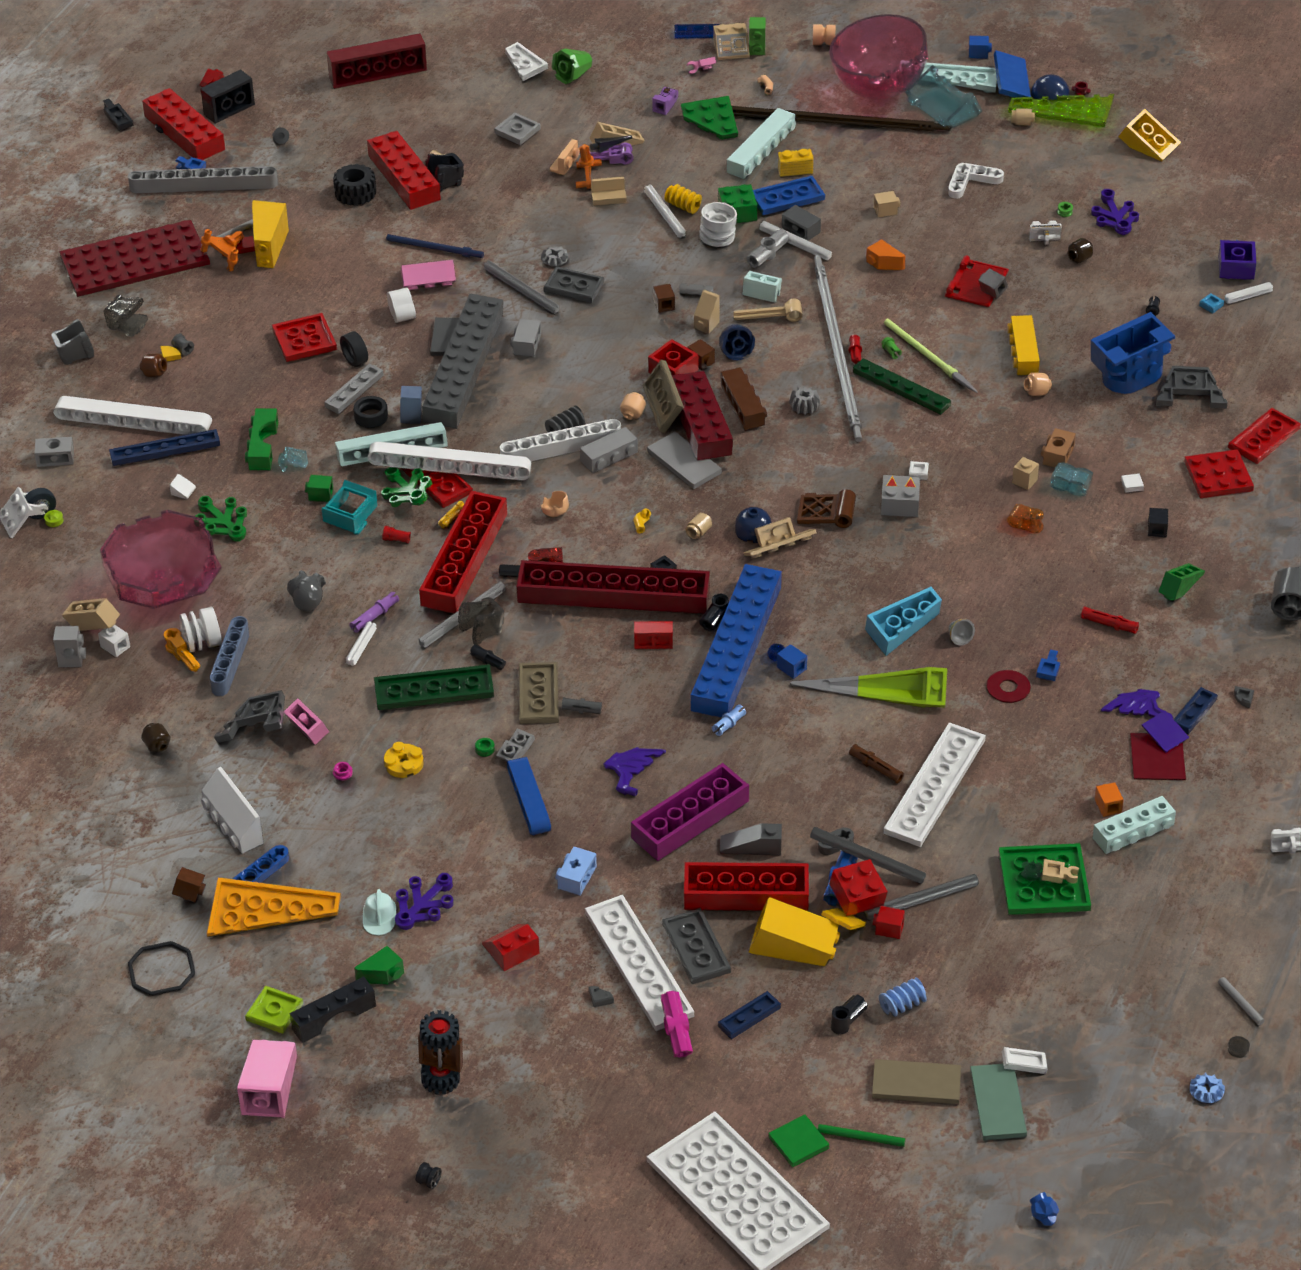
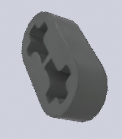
M843 827L830 832L854 843V832L849 828ZM818 841V850L823 855H831L841 851Z

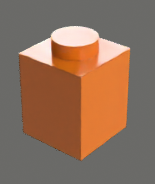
M1116 783L1096 786L1095 802L1102 816L1106 817L1122 813L1124 799Z

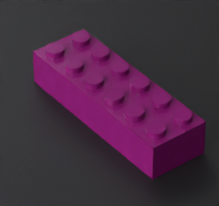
M721 763L631 822V839L654 859L659 861L749 802V784L724 763Z

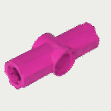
M668 991L660 997L665 1015V1031L670 1037L674 1057H686L693 1052L688 1033V1017L683 1012L679 992Z

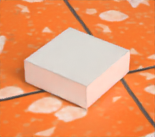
M910 461L909 476H916L927 480L929 463Z
M1140 474L1121 476L1125 493L1144 490Z

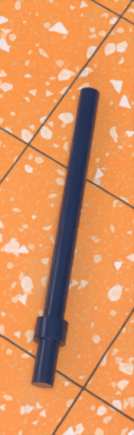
M391 234L386 236L387 241L461 254L463 257L468 258L470 256L484 257V252L472 250L470 247L464 246L461 248Z

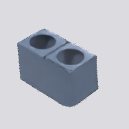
M401 386L400 423L420 424L422 387Z

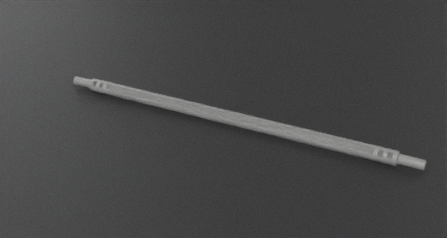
M815 255L816 278L849 424L854 433L855 441L861 442V423L828 279L820 255Z

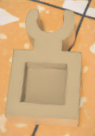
M1044 859L1041 880L1062 883L1063 879H1066L1069 883L1074 884L1077 883L1078 876L1076 875L1079 868L1076 866L1066 868L1064 867L1065 862Z

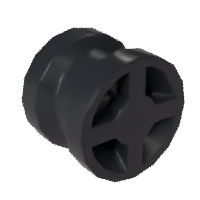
M423 1162L417 1171L415 1180L419 1184L425 1183L428 1188L434 1189L439 1183L442 1169L439 1167L433 1168L429 1163Z

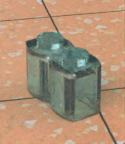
M1058 463L1051 476L1050 486L1059 491H1068L1076 496H1085L1092 483L1093 472L1085 468H1075L1068 463Z

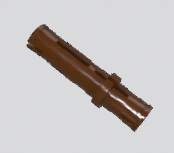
M857 744L850 748L849 755L862 761V764L866 767H872L897 784L902 781L904 772L879 759L872 751L868 752Z

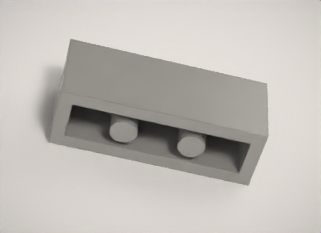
M624 427L581 447L580 461L592 473L597 472L637 453L638 439Z

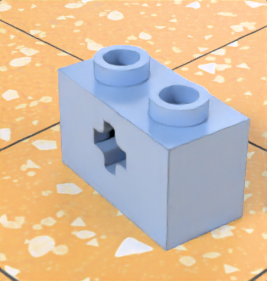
M573 847L570 854H566L562 868H558L555 878L558 880V889L581 896L597 867L596 853Z

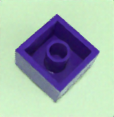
M1220 240L1218 254L1219 278L1254 280L1256 270L1255 241Z

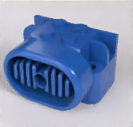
M1149 312L1091 339V362L1102 372V382L1109 390L1122 394L1133 393L1155 383L1161 378L1163 373V356L1171 351L1169 341L1175 339V335L1155 315Z

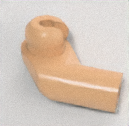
M761 75L757 82L761 86L765 85V94L771 95L773 82L766 75Z

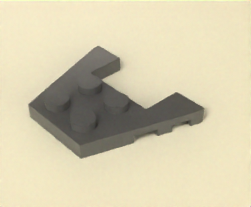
M1172 366L1156 400V406H1172L1173 394L1209 395L1210 408L1227 409V400L1223 398L1221 389H1218L1216 380L1209 367Z
M282 690L248 698L235 712V719L224 724L225 730L221 734L220 732L215 734L214 738L217 743L232 740L241 726H253L263 721L265 722L263 726L267 732L281 729L283 726L285 695Z

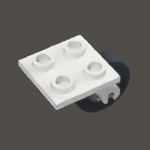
M17 487L10 496V499L0 510V520L9 537L13 538L28 517L42 519L48 511L54 510L56 507L55 496L46 488H37L29 493H23L22 489Z

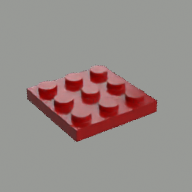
M323 313L272 324L273 333L286 362L337 350V344Z
M1238 449L1185 456L1184 462L1199 498L1251 492L1254 490V484Z

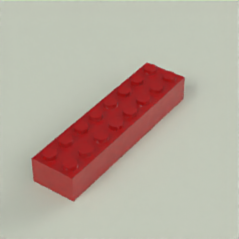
M471 491L419 589L420 606L450 613L458 611L507 516V498Z

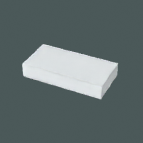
M1004 1047L1002 1050L1004 1069L1046 1074L1048 1070L1044 1052Z

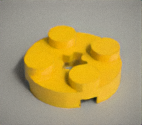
M395 742L393 747L389 748L384 755V765L387 768V772L398 778H406L408 774L413 773L415 775L419 773L424 765L422 749L412 744Z

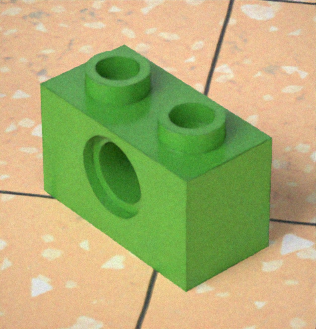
M750 17L749 19L750 55H765L766 17Z

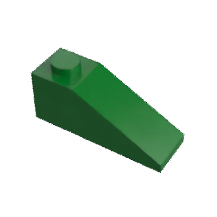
M1190 563L1165 572L1158 592L1163 594L1164 598L1168 600L1181 598L1203 576L1205 570Z

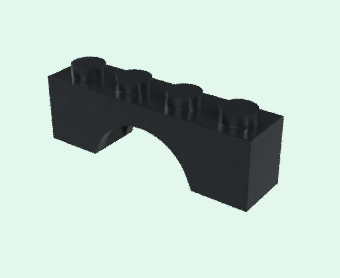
M362 977L291 1012V1028L301 1043H304L320 1035L325 1024L335 1015L345 1011H352L360 1015L376 1007L375 991L366 978Z

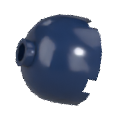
M732 324L722 331L719 337V346L729 359L742 360L747 354L750 355L755 347V337L747 327L740 324Z
M745 508L736 518L735 533L742 541L753 540V543H758L754 529L772 523L771 518L762 508Z

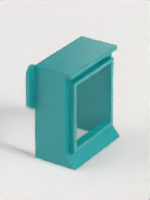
M344 479L342 487L326 506L322 507L323 522L353 532L355 535L360 534L367 525L365 520L378 506L376 490ZM349 492L366 498L353 514L338 509L348 499Z

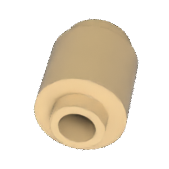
M1016 108V110H1012L1011 123H1015V125L1031 126V122L1035 121V113L1032 112V109Z
M704 513L697 514L687 524V535L692 539L700 538L712 527L710 516Z

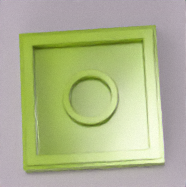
M265 986L245 1015V1019L251 1023L283 1034L291 1023L290 1013L301 1008L303 999Z

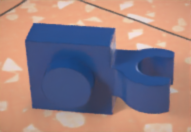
M178 156L175 160L179 163L176 169L206 168V161L191 157L188 160Z
M1050 649L1048 658H1041L1036 677L1051 681L1056 680L1060 669V662H1057L1058 651Z

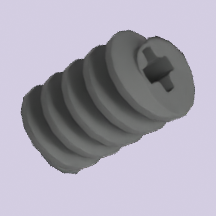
M576 405L545 421L547 433L585 425L584 415Z

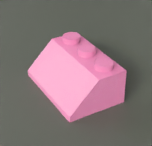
M453 260L402 265L400 269L403 287H407L409 290H416L418 286L434 288L435 284L451 286L452 282L456 281Z

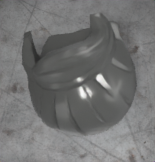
M300 570L299 575L288 582L287 590L291 597H293V603L298 609L311 611L320 604L323 597L322 587L326 582L322 575L314 573L312 576H307L304 571Z

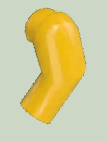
M644 508L633 519L636 532L639 534L645 532L644 524L651 516L649 509Z

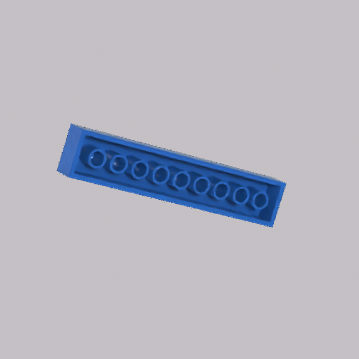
M748 564L744 565L691 692V711L721 718L725 713L732 711L781 590L782 571Z

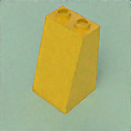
M253 200V232L257 267L274 268L289 231L286 203Z
M769 897L757 920L749 953L825 966L828 960H832L835 955L836 948L833 946L837 944L840 937V932H838L839 924Z

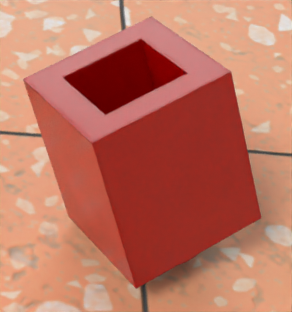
M880 906L879 913H875L873 918V926H876L875 935L900 939L904 927L905 910Z

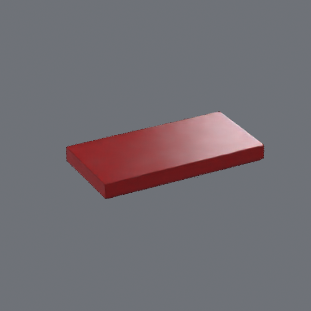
M1271 408L1230 441L1228 448L1231 450L1238 449L1240 455L1258 464L1301 429V423Z
M401 468L410 478L412 477L411 473L414 469ZM422 470L424 476H429L432 481V485L426 488L425 492L442 508L470 495L471 491H473V488L458 474Z

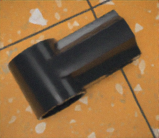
M720 593L712 597V604L699 620L704 630L709 632L715 630L722 620L729 604L727 595Z
M858 994L856 996L853 995L842 1006L833 1008L830 1028L834 1033H847L850 1024L867 1009L868 1004L862 996Z

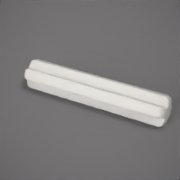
M1270 282L1228 293L1225 295V301L1227 304L1266 294L1273 291V285Z
M370 621L366 623L346 657L348 665L354 666L377 629L375 623Z

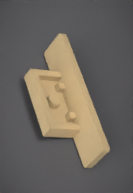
M790 517L755 528L760 547L744 552V556H751V559L762 556L761 552H774L779 550L778 547L781 545L785 547L794 545L798 539H801V541L811 539V535L817 533L816 529H809L795 534Z

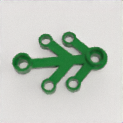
M388 467L385 470L387 479L391 482H396L401 488L386 487L381 491L383 499H389L392 507H398L401 503L411 502L412 505H422L428 498L425 491L426 488L432 485L431 478L424 476L422 469L417 468L412 471V477L408 483L401 477L399 468ZM418 480H420L419 488L415 489ZM399 494H409L408 496H398Z
M209 496L200 497L198 500L199 510L201 512H210L215 518H206L202 513L196 514L194 517L196 525H206L205 531L207 535H229L233 541H241L245 538L246 528L243 526L244 519L247 517V509L245 507L236 508L237 520L234 524L231 522L234 508L237 506L234 497L225 499V514L213 505V501ZM216 525H222L226 528H216Z

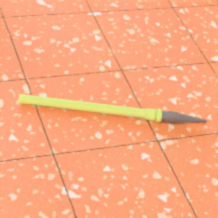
M890 319L884 321L888 328L940 367L950 378H954L961 385L978 393L958 373L957 369L947 365Z

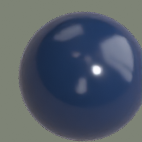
M1047 74L1034 82L1031 89V97L1040 104L1055 106L1063 104L1069 99L1070 90L1063 78L1058 75Z

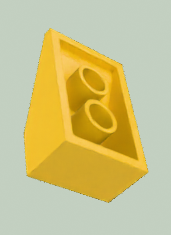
M1146 109L1135 117L1118 136L1130 148L1161 162L1181 143Z

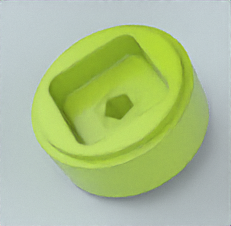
M58 510L48 511L44 515L45 524L49 527H58L64 521L62 512Z

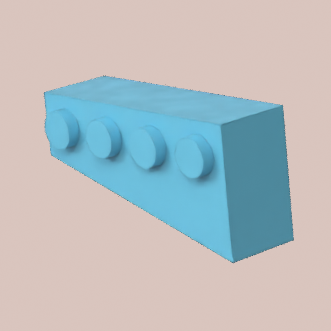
M932 587L924 589L867 615L865 630L885 656H887L940 613L942 599Z

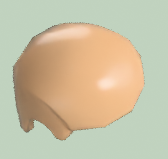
M563 491L552 492L551 498L547 499L544 497L543 504H541L542 512L550 517H559L565 514L569 508L567 493Z

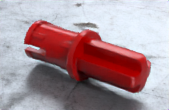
M851 335L849 337L850 346L848 351L853 364H857L861 360L862 353L860 336Z

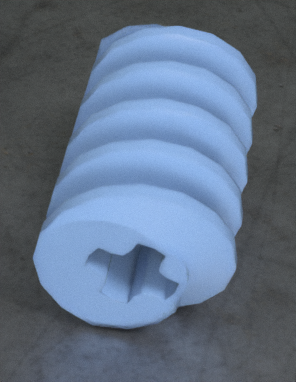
M917 977L908 980L907 983L904 982L900 986L894 987L893 990L890 989L886 993L879 994L882 1010L887 1015L891 1012L893 1016L898 1015L897 1009L904 1013V1005L909 1010L912 1009V1002L918 1006L920 1004L919 998L923 1003L927 1001L924 986Z

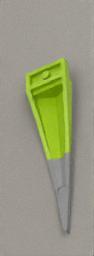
M925 667L862 676L792 681L790 685L923 708H945L947 668Z

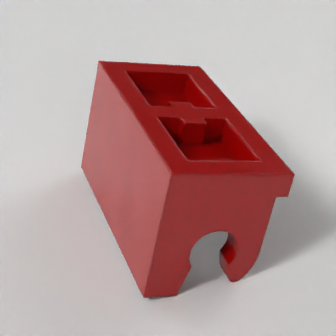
M673 621L634 622V649H673Z

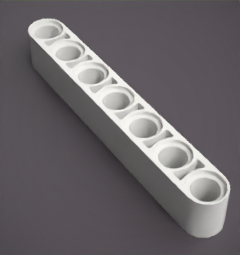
M609 419L507 441L500 445V454L527 457L530 461L577 452L580 451L581 447L621 429V423L617 419Z

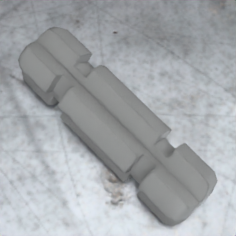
M681 283L679 286L680 294H687L688 292L692 295H701L703 290L713 293V286L711 285L704 287V285L690 284L687 286V284Z

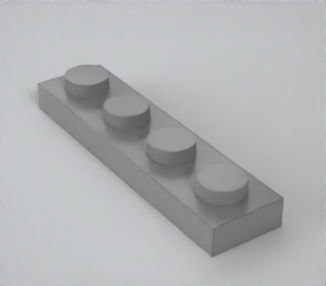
M368 364L324 402L325 408L340 414L384 376L383 370Z

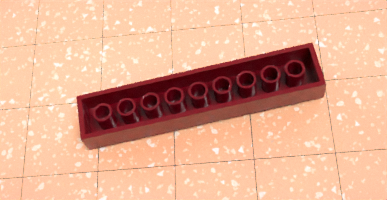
M521 560L516 586L517 603L704 614L708 607L710 571Z

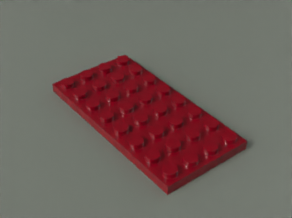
M184 220L158 228H151L59 251L60 258L77 297L210 265L207 253L200 250L202 246L201 240L191 220Z

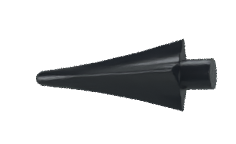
M632 135L614 138H595V143L590 144V148L592 151L598 149L601 153L619 143L632 139Z

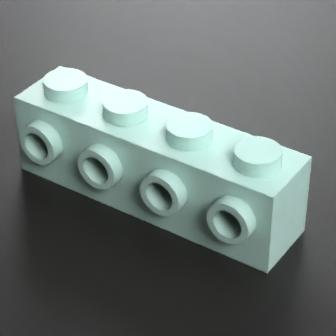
M1160 796L1094 824L1093 839L1105 854L1117 851L1126 845L1136 843L1138 840L1152 836L1161 830L1169 829L1174 825L1176 811L1163 796Z

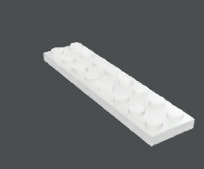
M949 723L885 825L884 834L921 847L985 742L986 735Z
M620 895L585 908L586 916L655 1031L665 1028V1015L660 997L668 991L679 992L683 1012L687 1014L688 1019L694 1017L693 1008L625 897Z

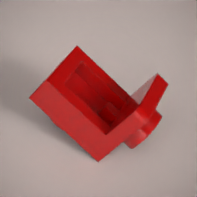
M208 68L200 86L204 87L223 78L224 73L218 69L211 70Z

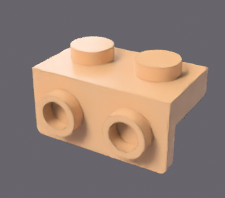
M571 139L550 167V172L561 175L567 173L578 158L580 152L578 140Z

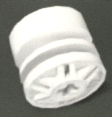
M721 202L705 205L701 211L700 239L704 243L715 247L731 244L735 238L736 210L731 205Z
M213 607L200 609L199 619H196L193 611L189 612L190 621H188L185 613L180 614L181 636L187 643V649L190 653L195 652L194 643H196L198 650H202V641L204 640L209 648L222 645L220 628Z

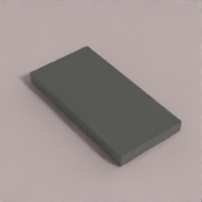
M701 908L662 919V925L691 984L731 973V967Z

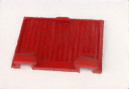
M966 255L963 257L955 277L950 281L945 297L990 307L994 297L981 291L979 284L980 276L990 268L1006 277L1009 269L970 260V257ZM953 290H958L959 293H953Z

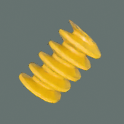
M676 184L666 189L664 200L688 213L695 214L701 205L702 195L696 194L694 191L691 192V190Z

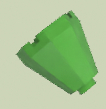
M562 49L553 54L552 69L557 72L555 74L556 79L564 84L578 79L592 67V57L585 51Z

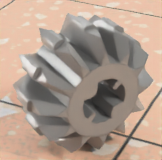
M797 387L796 390L792 391L789 398L792 411H797V414H812L813 411H817L820 403L817 390H812V387Z

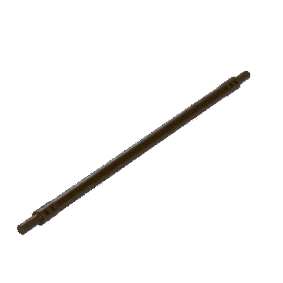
M732 106L735 116L768 118L776 110ZM785 110L794 113L795 120L925 131H951V124L935 123V121Z

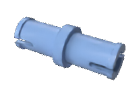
M737 705L732 711L722 715V719L712 726V731L715 732L719 728V731L715 734L721 736L728 728L734 727L736 722L746 715L745 708L738 712L743 706Z

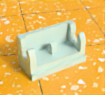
M749 271L744 277L742 295L775 303L777 295H780L782 278Z

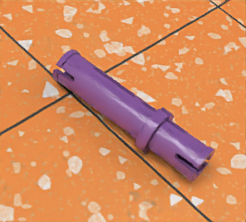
M392 591L382 600H377L374 606L353 622H350L351 629L356 628L354 632L358 633L365 627L367 622H371L379 615L385 614L391 606L399 602L398 595L393 597L395 592Z

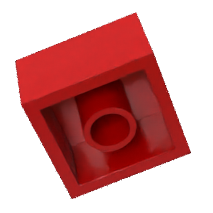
M673 339L648 356V373L650 374L660 360L667 362L671 375L698 371V354Z
M871 859L834 869L829 883L846 916L884 906L888 893Z

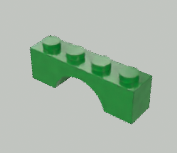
M256 408L255 415L251 416L252 428H249L250 440H247L248 452H245V463H248L249 470H271L273 460L271 444H267L263 440L277 434L279 420L276 408Z

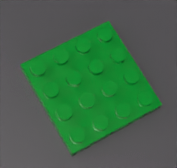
M1080 843L999 847L998 854L1008 915L1091 911V900ZM1044 859L1065 862L1064 867L1066 868L1070 866L1078 867L1077 883H1069L1066 879H1063L1062 883L1041 880Z

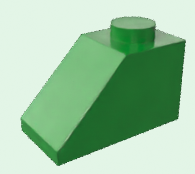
M386 946L354 967L355 979L358 980L365 977L369 984H389L404 974L403 959Z

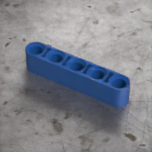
M522 757L507 761L508 773L530 835L551 831L550 819L528 758Z

